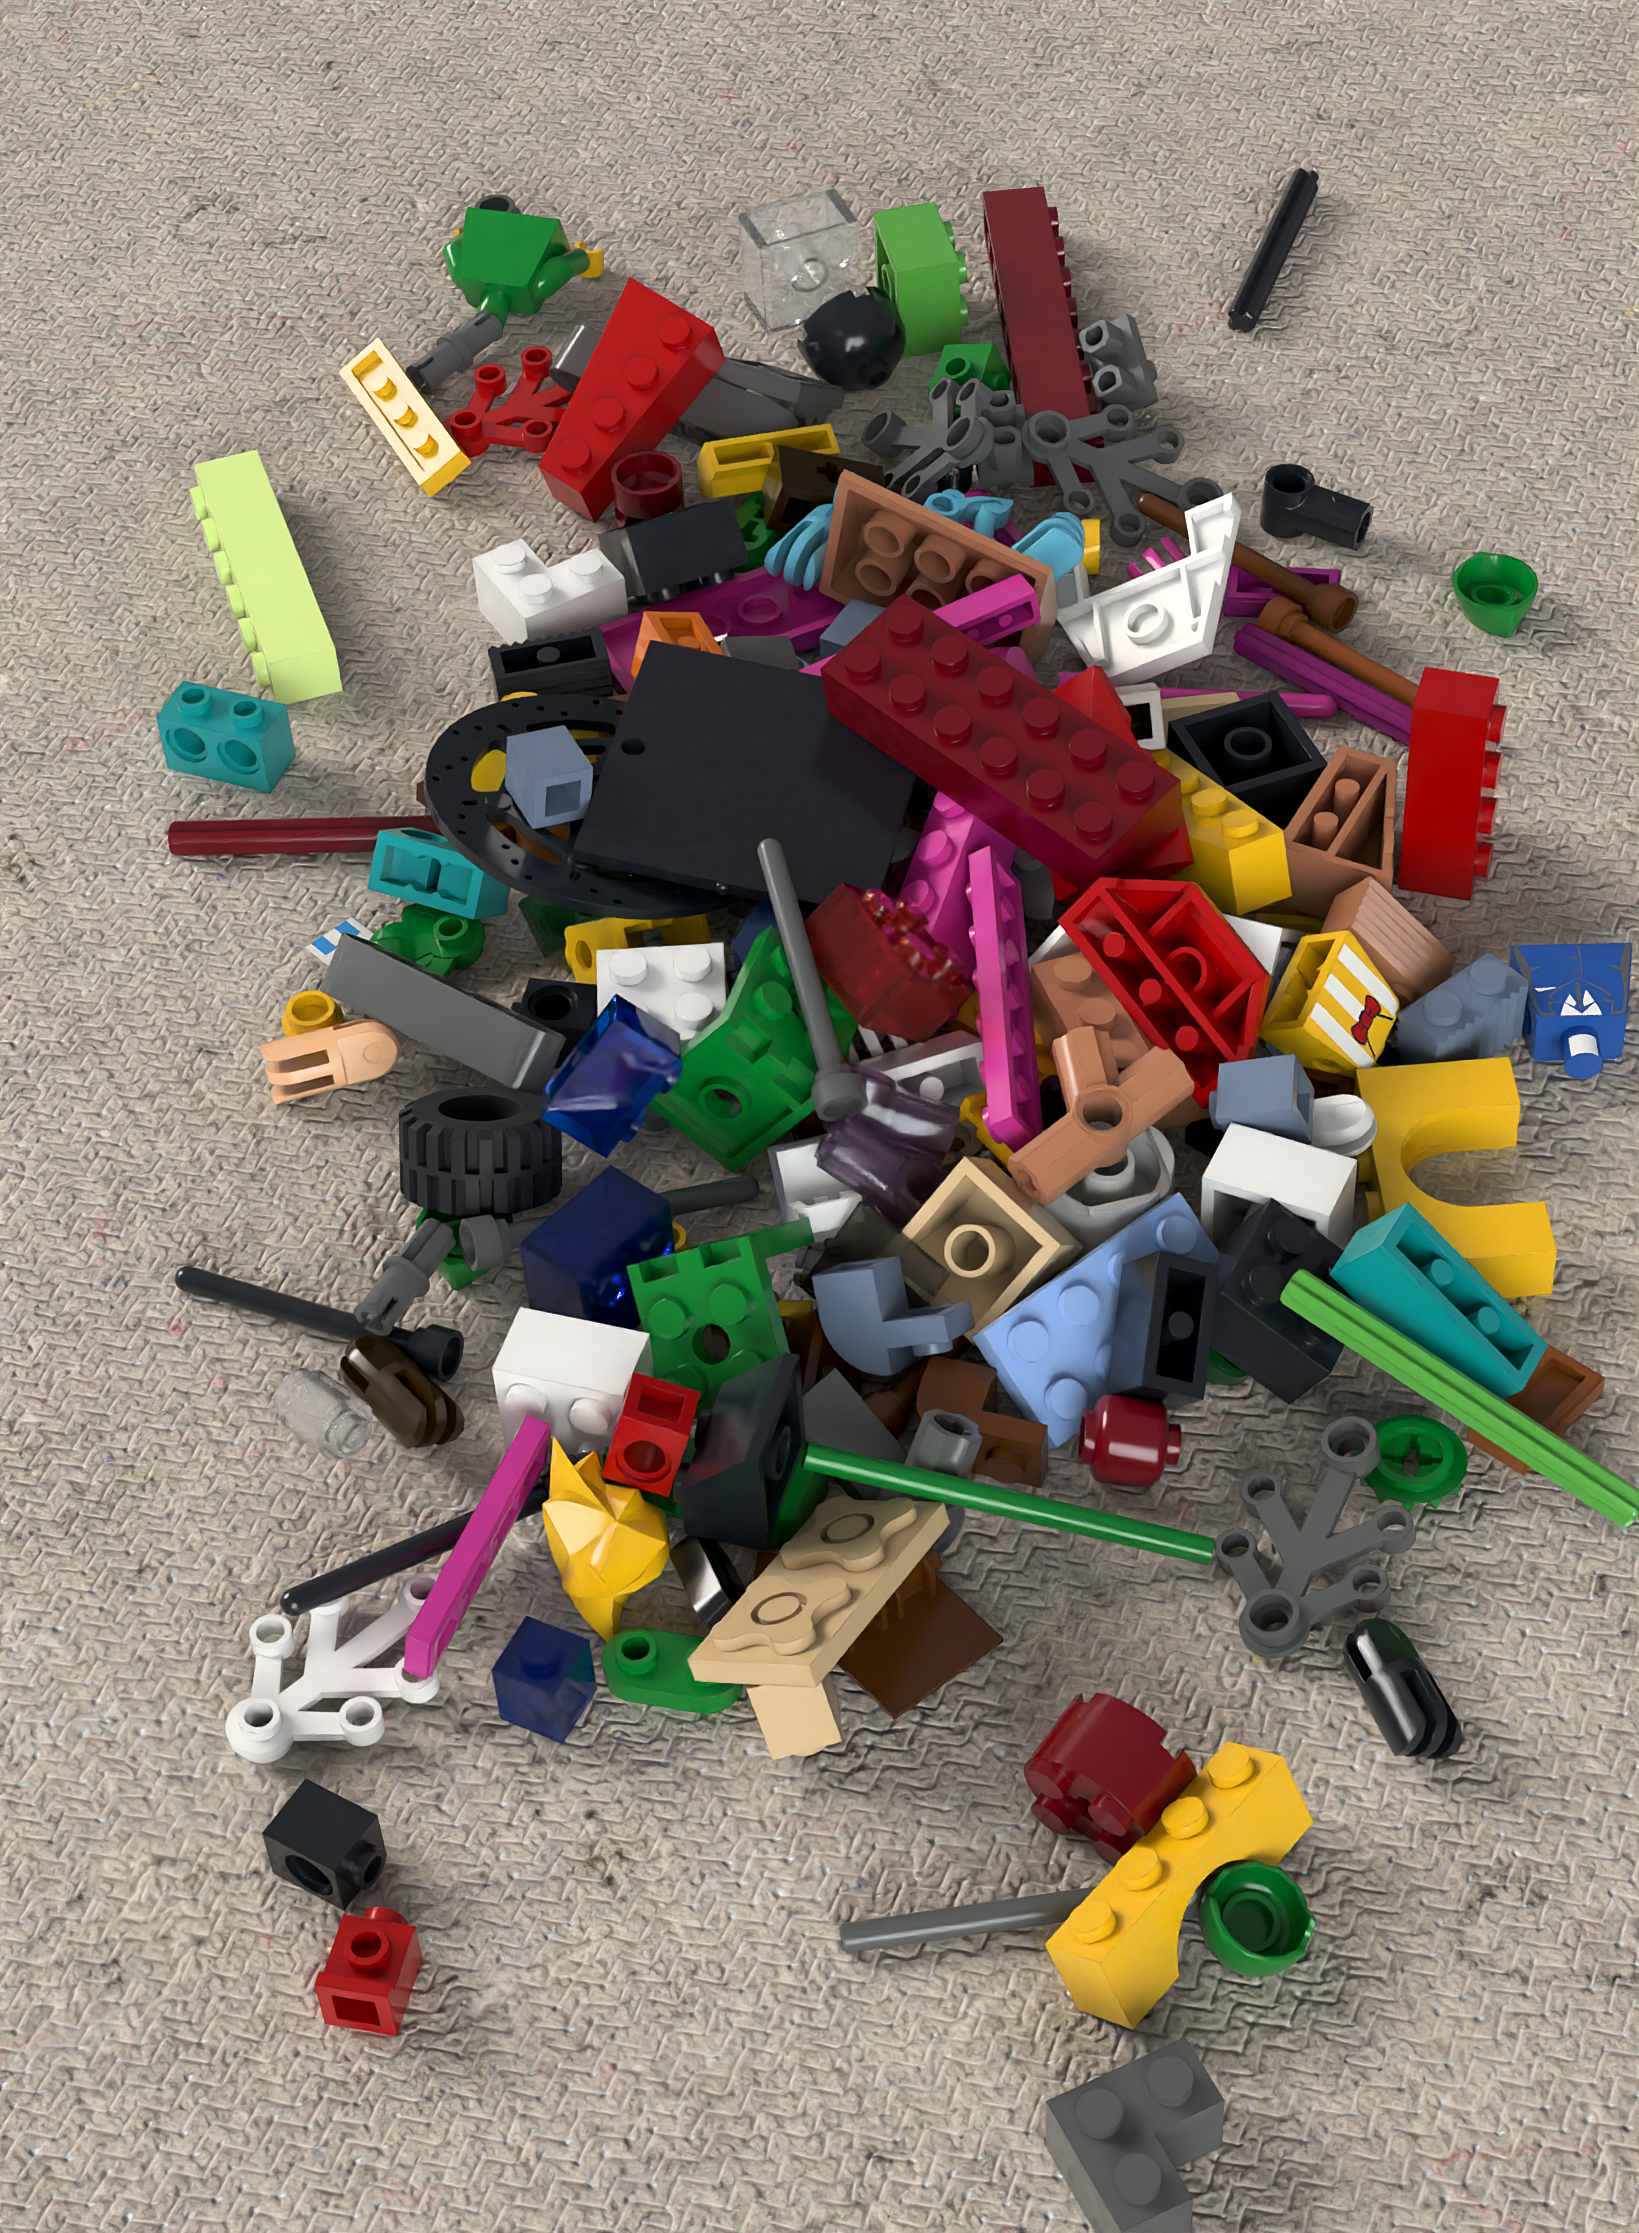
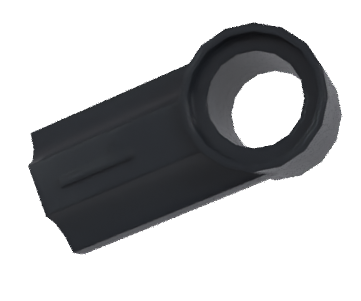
M1291 463L1279 464L1270 468L1266 473L1259 522L1261 528L1274 537L1283 539L1295 538L1306 533L1358 551L1365 540L1366 533L1372 522L1374 507L1370 506V503L1315 485L1313 474L1300 465Z

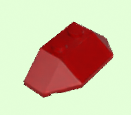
M1099 877L1057 922L1151 1044L1163 1050L1169 1048L1184 1063L1187 1073L1194 1082L1192 1097L1201 1108L1208 1109L1210 1092L1217 1090L1219 1064L1254 1059L1272 976L1198 883Z

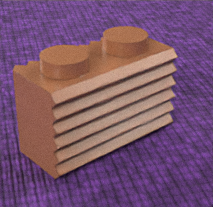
M1371 876L1334 897L1320 934L1349 930L1398 998L1400 1011L1445 982L1451 976L1449 972L1454 968L1452 964L1457 960L1437 938ZM1396 1017L1393 1025H1396L1395 1023L1399 1021L1398 1017Z

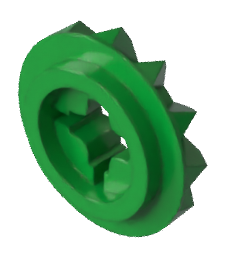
M1419 1415L1393 1416L1373 1425L1377 1434L1381 1456L1372 1472L1360 1479V1484L1364 1487H1371L1375 1491L1380 1504L1391 1499L1401 1502L1408 1511L1418 1503H1427L1434 1509H1437L1443 1497L1458 1495L1465 1474H1467L1468 1457L1465 1446L1454 1431L1437 1420ZM1409 1449H1416L1415 1458H1418V1474H1414V1477L1407 1476L1404 1473L1403 1463L1405 1457H1408ZM1356 1451V1455L1362 1453L1361 1451Z

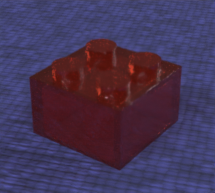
M841 882L804 921L817 971L862 1028L924 1044L975 992L961 974L965 969L963 961L946 944L940 941L936 943L925 929L929 923L928 918L908 898L902 896L897 900L886 896L875 887H870L866 890Z

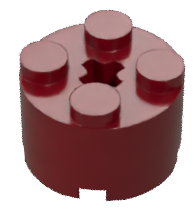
M1083 1693L1076 1695L1024 1765L1025 1779L1037 1798L1031 1806V1811L1037 1820L1058 1834H1067L1070 1828L1091 1839L1096 1853L1114 1867L1119 1859L1143 1835L1147 1836L1161 1819L1165 1808L1177 1800L1189 1783L1197 1776V1772L1192 1760L1184 1750L1181 1751L1175 1760L1160 1744L1167 1732L1157 1722L1132 1705L1102 1693H1095L1089 1703L1084 1702Z

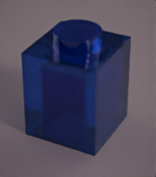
M527 1615L491 1669L500 1719L562 1744L597 1691L590 1640Z

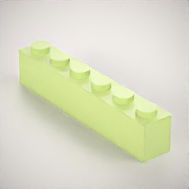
M257 449L194 464L198 486L189 488L194 513L197 520H201L203 535L209 553L219 551L213 553V558L221 585L231 583V585L225 586L232 616L234 619L244 618L238 620V626L246 653L257 652L251 654V662L259 688L269 685L274 701L286 705L342 691L335 646Z

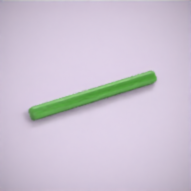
M1299 1269L1282 1291L1280 1300L1284 1305L1619 1526L1628 1528L1639 1516V1489L1307 1270Z

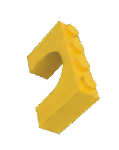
M1510 1057L1355 1069L1354 1095L1367 1101L1373 1110L1378 1125L1374 1142L1364 1152L1353 1156V1159L1357 1160L1356 1182H1367L1369 1191L1363 1193L1365 1226L1409 1202L1502 1298L1552 1295L1557 1249L1545 1201L1488 1206L1452 1205L1422 1192L1406 1175L1411 1168L1421 1161L1444 1153L1516 1148L1521 1102Z

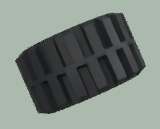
M467 1087L444 1090L408 1103L399 1112L401 1193L404 1194L405 1199L417 1204V1206L444 1214L467 1217L487 1214L491 1216L515 1214L550 1202L552 1198L557 1197L561 1193L562 1188L561 1109L543 1097L520 1090L497 1087Z

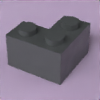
M1184 2037L1046 2101V2148L1095 2233H1192L1193 2198L1177 2173L1176 2168L1222 2147L1224 2099L1187 2038Z

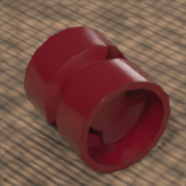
M638 451L622 457L614 464L611 471L614 504L616 506L617 528L685 508L681 464L674 456L661 451Z

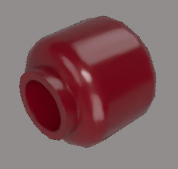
M1105 1394L1098 1399L1093 1410H1083L1078 1436L1079 1464L1089 1465V1471L1097 1482L1152 1487L1157 1484L1163 1475L1165 1465H1177L1181 1447L1180 1424L1168 1423L1167 1410L1161 1401L1150 1398Z

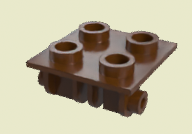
M932 1546L836 1663L893 1720L899 1718L1003 1642V1637L935 1574V1571L942 1567V1561Z

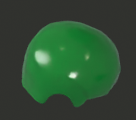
M1255 1860L1222 1869L1205 1890L1198 1916L1206 1948L1226 1969L1250 1978L1273 1976L1291 1967L1306 1953L1305 1949L1316 1926V1919L1307 1908V1901L1303 1891L1282 1868Z

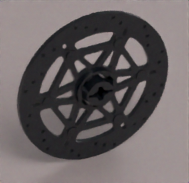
M550 694L513 698L493 703L461 717L450 725L438 737L430 751L426 763L423 786L430 815L438 829L448 842L467 860L496 880L519 892L550 904L587 914L635 920L690 917L719 910L744 899L743 897L729 894L721 895L715 891L666 880L623 881L599 877L597 875L598 872L621 870L572 860L573 847L584 818L555 824L564 825L569 830L568 841H564L544 827L532 829L506 789L505 777L498 791L479 792L472 788L471 776L477 764L492 750H500L506 754L508 736L565 725L568 730L600 731L610 733L615 737L627 704L626 701L596 696ZM614 737L574 739L584 755H601L596 762L590 763L593 767L591 799ZM491 823H508L562 862L560 864H552L526 852L503 836Z

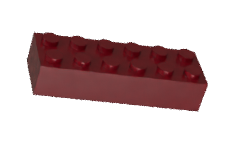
M905 593L898 597L820 668L827 709L830 715L1084 893L1099 877L1127 879L1183 825L1181 780Z

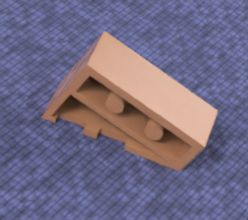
M1339 746L1283 832L1292 896L1272 904L1292 909L1299 914L1311 915L1326 920L1334 897L1369 876L1374 878L1391 895L1393 881V829L1396 803V761L1345 746Z

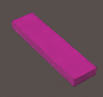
M529 1415L526 1416L406 1634L404 1671L425 1680L428 1676H432L547 1463L551 1435L549 1423Z

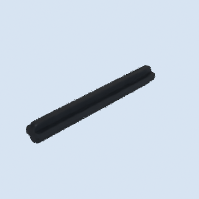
M1299 168L1293 172L1228 310L1230 318L1227 324L1233 331L1241 329L1247 333L1255 328L1319 189L1317 185L1319 176L1314 170L1306 172L1304 169Z

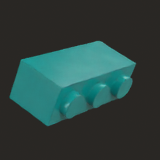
M1409 1202L1356 1231L1329 1274L1361 1307L1501 1399L1512 1396L1524 1389L1549 1346Z

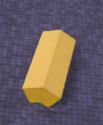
M831 424L705 442L696 460L700 495L716 498L762 490V485L777 445L839 457L841 451Z

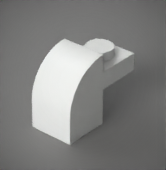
M827 1133L767 1147L784 1223L809 1217L815 1243L809 1245L816 1249L861 1240L858 1223L867 1221L863 1201L860 1194L850 1189L839 1137ZM801 1247L794 1249L797 1254L799 1253Z

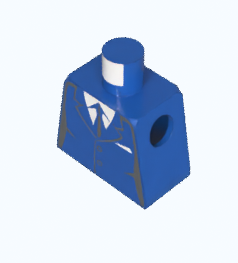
M1631 943L1511 945L1509 966L1528 980L1522 1036L1530 1057L1538 1061L1563 1060L1565 1072L1570 1077L1587 1079L1597 1075L1602 1070L1603 1060L1616 1059L1622 1055L1628 1013L1632 961Z

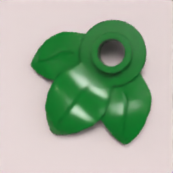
M415 903L403 908L401 913L402 922L390 923L380 928L369 940L448 978L452 970L469 967L481 957L486 935L479 919L473 920Z

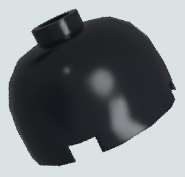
M875 286L866 287L870 295H862L855 298L851 290L838 294L822 304L804 323L803 328L807 336L803 342L798 339L797 347L809 368L819 380L843 387L845 391L874 389L883 385L890 378L899 363L906 344L905 327L887 292Z

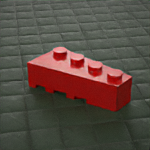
M629 278L538 466L553 498L593 523H596L614 500L611 471L614 464L622 457L634 452L654 451L726 361L714 327L633 278Z
M1424 667L1412 706L1398 889L1470 901L1477 877L1488 878L1494 843L1487 842L1489 834H1492L1495 825L1498 798H1494V789L1498 786L1503 760V752L1496 751V742L1501 743L1508 710V706L1498 704L1499 678Z

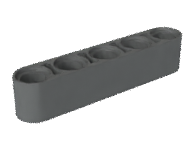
M576 325L548 370L550 377L559 386L574 393L603 332L584 325ZM712 377L668 433L703 447L705 442L795 429L799 427V421L783 406Z
M345 932L341 934L320 987L323 993L509 1087L540 1097L544 1095L566 1041L564 1035L381 945Z

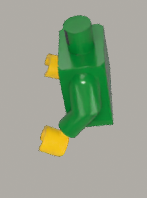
M467 207L464 229H454L455 237L443 248V256L452 282L462 288L467 303L477 308L476 314L481 310L489 311V316L484 321L493 314L500 322L502 329H504L509 312L534 315L540 311L545 299L553 296L573 277L578 275L584 278H595L601 276L604 272L605 248L599 247L597 250L588 251L585 242L576 241L574 249L570 250L561 221L555 218Z

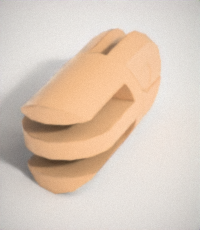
M358 1019L263 1043L259 1046L262 1058L270 1061L265 1066L267 1080L271 1084H275L271 1088L273 1104L276 1105L378 1079L391 1072L400 1056V1042L390 1026L376 1019Z

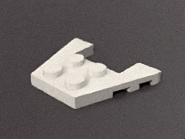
M1232 493L1185 511L1191 556L1094 596H1090L1087 568L1081 561L1055 583L1059 607L1056 618L1088 668L1092 665L1101 666L1112 685L1130 686L1212 654L1241 517V506Z

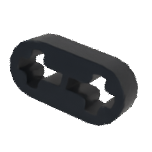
M687 1535L670 1549L669 1555L694 1610L704 1625L711 1631L712 1627L723 1619L746 1590L730 1558L716 1541Z

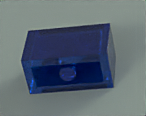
M615 993L543 1089L541 1119L607 1159L620 1141L627 1144L639 1132L647 1115V1111L644 1109L657 1092L662 1095L667 1094L677 1082L684 1067V1062L681 1061L680 1033Z

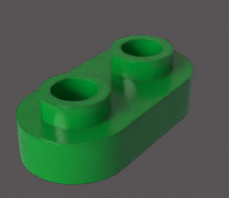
M634 1627L615 1634L606 1643L602 1652L601 1659L605 1683L615 1696L625 1701L700 1714H713L732 1706L738 1700L743 1690V1684L695 1681L687 1659L706 1637L645 1627ZM637 1655H645L644 1658L639 1660L628 1659Z

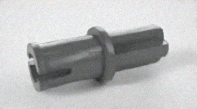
M434 1218L426 1219L397 1256H389L382 1264L384 1274L363 1301L354 1308V1315L359 1323L363 1322L369 1314L374 1315L364 1327L375 1335L388 1336L393 1330L394 1324L415 1297H423L429 1291V1278L455 1245L456 1240L452 1235L453 1229L448 1224L440 1223Z

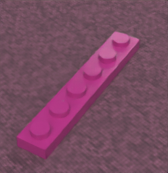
M989 845L968 855L970 883L966 884V894L972 906L974 923L969 928V936L976 951L977 969L972 972V979L980 1001V1014L976 1016V1026L983 1041L984 1060L980 1061L979 1070L986 1086L988 1107L983 1109V1119L992 1139L998 1144L1005 1143L1015 1154L1043 1132L1022 887L1021 882Z

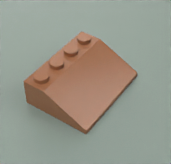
M844 469L839 476L818 592L845 605L852 598H856L883 608L889 607L898 597L905 593L930 611H934L1021 573L1036 592L1041 621L983 647L1018 646L1023 649L1027 660L1034 668L1050 643L1059 608L1053 568Z

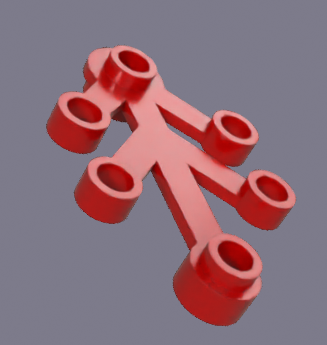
M533 346L521 353L522 374L506 405L491 411L489 410L495 397L502 395L507 390L505 370L497 364H485L474 371L475 392L466 409L454 412L443 421L468 457H475L484 453L490 444L525 448V450L532 453H543L546 451L554 435L553 427H558L566 410L555 407L570 402L573 393L559 385L538 392L543 380L550 376L548 370L553 363L552 352L548 348ZM516 422L524 423L521 428L508 426Z

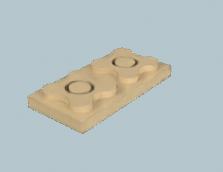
M849 1496L825 1499L815 1508L814 1513L792 1539L782 1546L780 1553L761 1575L747 1587L746 1592L723 1619L712 1627L710 1634L687 1659L695 1681L817 1688L950 1524L944 1502L913 1501L907 1497H898L887 1501L854 1500Z

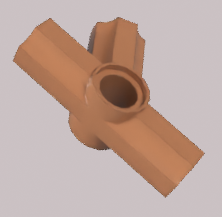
M1093 1025L1073 1028L1064 1036L1053 1040L1052 1053L1067 1114L1009 1157L1007 1164L1008 1170L1014 1177L1018 1189L1033 1204L1040 1203L1046 1207L1094 1169L1110 1167L1120 1162L1126 1155L1129 1143L1193 1094V1080L1187 1073L1184 1063L1169 1048L1163 1050L1155 1046L1119 1074L1108 1031L1097 1030ZM1105 1122L1113 1126V1128L1099 1130L1089 1124Z

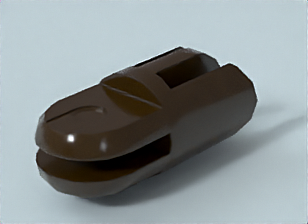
M363 1335L351 1340L345 1349V1356L342 1357L339 1373L345 1385L406 1449L429 1447L433 1444L443 1445L458 1438L464 1431L465 1423L460 1407L413 1360H410L397 1346L380 1337Z

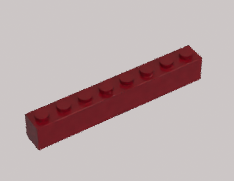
M1044 186L983 192L984 239L1008 369L1012 376L1011 385L1016 405L1023 404L1026 421L1038 412L1045 410L1059 412L1069 421L1097 414L1096 395L1091 393L1089 361H1084V351L1079 338L1082 329H1077L1078 313L1076 298L1071 297L1069 266H1065L1063 236H1059L1057 207H1048ZM1101 435L1082 441L1098 449L1105 447L1104 438ZM1040 438L1045 442L1053 443L1047 438ZM1032 460L1034 485L1030 486V488L1055 486L1056 483L1047 464ZM1072 463L1080 483L1095 482L1088 469Z

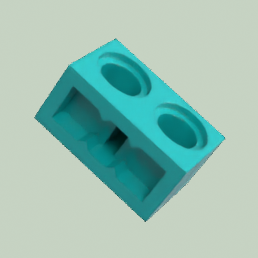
M183 680L156 716L167 767L171 770L271 793L296 757L286 704Z
M413 827L379 830L367 889L473 920L505 915L511 887L476 867L462 856L448 842L445 836Z

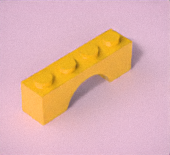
M1227 1741L1210 1758L1207 1765L1189 1783L1177 1800L1165 1808L1161 1819L1147 1836L1143 1835L1119 1859L1116 1866L1088 1897L1073 1910L1069 1918L1045 1943L1078 2010L1134 2029L1179 1977L1177 1948L1180 1926L1187 1905L1201 1882L1216 1868L1230 1861L1243 1863L1255 1860L1276 1866L1313 1824L1312 1817L1283 1756Z

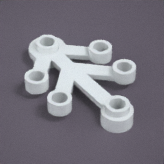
M429 1571L412 1575L399 1592V1603L338 1650L340 1621L349 1608V1595L310 1610L311 1622L304 1676L282 1693L284 1659L288 1658L295 1648L292 1627L289 1620L279 1614H267L258 1618L252 1624L249 1631L251 1644L256 1656L251 1696L233 1707L225 1724L226 1735L232 1749L248 1761L265 1764L274 1762L287 1754L292 1747L293 1741L346 1740L355 1746H368L377 1742L385 1731L381 1706L373 1698L402 1697V1699L410 1703H423L433 1698L440 1687L437 1667L431 1677L428 1676L426 1680L418 1683L406 1681L413 1674L403 1670L404 1658L397 1663L395 1668L363 1667L408 1633L425 1600L419 1599L428 1596L439 1575ZM325 1573L318 1574V1575L314 1576L313 1578L318 1577V1576H320V1575H322V1574H325ZM269 1635H282L276 1642H262ZM323 1698H351L342 1705L339 1712L307 1711ZM359 1717L373 1718L371 1722L363 1726L351 1724ZM261 1722H269L267 1725L262 1727H253L254 1725Z

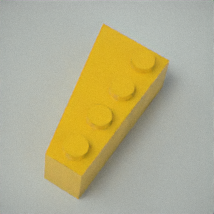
M1168 748L1150 750L1158 765L1181 780L1182 809L1195 862L1165 880L1198 883L1218 909L1235 916H1241L1292 896L1283 830Z

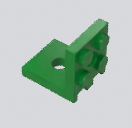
M770 925L755 938L720 1017L645 1077L636 1094L638 1098L731 1173L740 1169L816 1109L811 1088L815 1084L814 1076L819 1070L781 935L775 927ZM815 961L842 1059L844 1060L867 1004L856 996L846 984L838 981ZM792 1006L796 1008L800 1017L791 1010ZM713 1090H727L733 1093L740 1102L731 1103L724 1101Z
M809 1217L688 1247L626 1266L643 1332L650 1333L655 1378L700 1392L694 1419L699 1418L704 1408L712 1410L722 1383L785 1352L790 1353L766 1259L815 1243ZM709 1324H715L723 1328L730 1339V1351L724 1361L714 1359L705 1350L703 1334Z

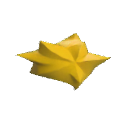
M554 1436L549 1499L542 1504L548 1544L553 1560L559 1570L563 1589L568 1592L583 1619L608 1642L615 1634L619 1633L622 1608L626 1605L633 1592L659 1577L669 1559L670 1539L667 1533L664 1512L662 1508L645 1501L638 1488L607 1484L605 1478L601 1477L603 1471L596 1450L573 1466Z

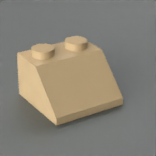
M964 1156L881 1255V1258L900 1256L904 1280L932 1306L970 1302L975 1328L963 1335L974 1346H977L972 1339L973 1335L1052 1280L1058 1272L1070 1264L1084 1245L1038 1203L1033 1204L1018 1189L1017 1184L992 1160Z

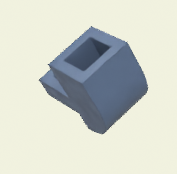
M900 1256L840 1263L812 1276L819 1319L826 1338L833 1349L846 1362L867 1373L883 1376L893 1375L918 1362V1356L934 1355L952 1350L953 1339L975 1328L970 1302L909 1309Z

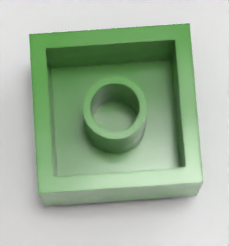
M935 202L873 212L877 288L887 292L905 327L906 344L901 359L942 352L944 345L961 344V327L968 326L969 321L964 295L960 294V283L967 282V267L963 252L955 251L954 233L950 221H942Z

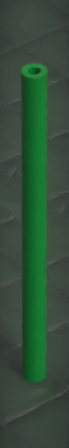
M807 1441L802 1455L801 1469L1195 1563L1209 1565L1214 1552L1215 1540L1212 1537Z

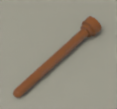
M1277 595L1266 604L1259 616L1257 626L1293 645H1301L1412 708L1419 685L1310 625L1308 617L1303 614V608L1290 599Z

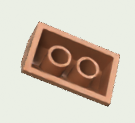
M1081 952L1031 965V999L1034 1027L1053 1061V1040L1064 1036L1070 1029L1092 1025L1097 1030L1108 1031L1119 1074L1154 1048ZM1190 1095L1152 1126L1162 1131L1209 1118V1108H1201L1192 1095Z

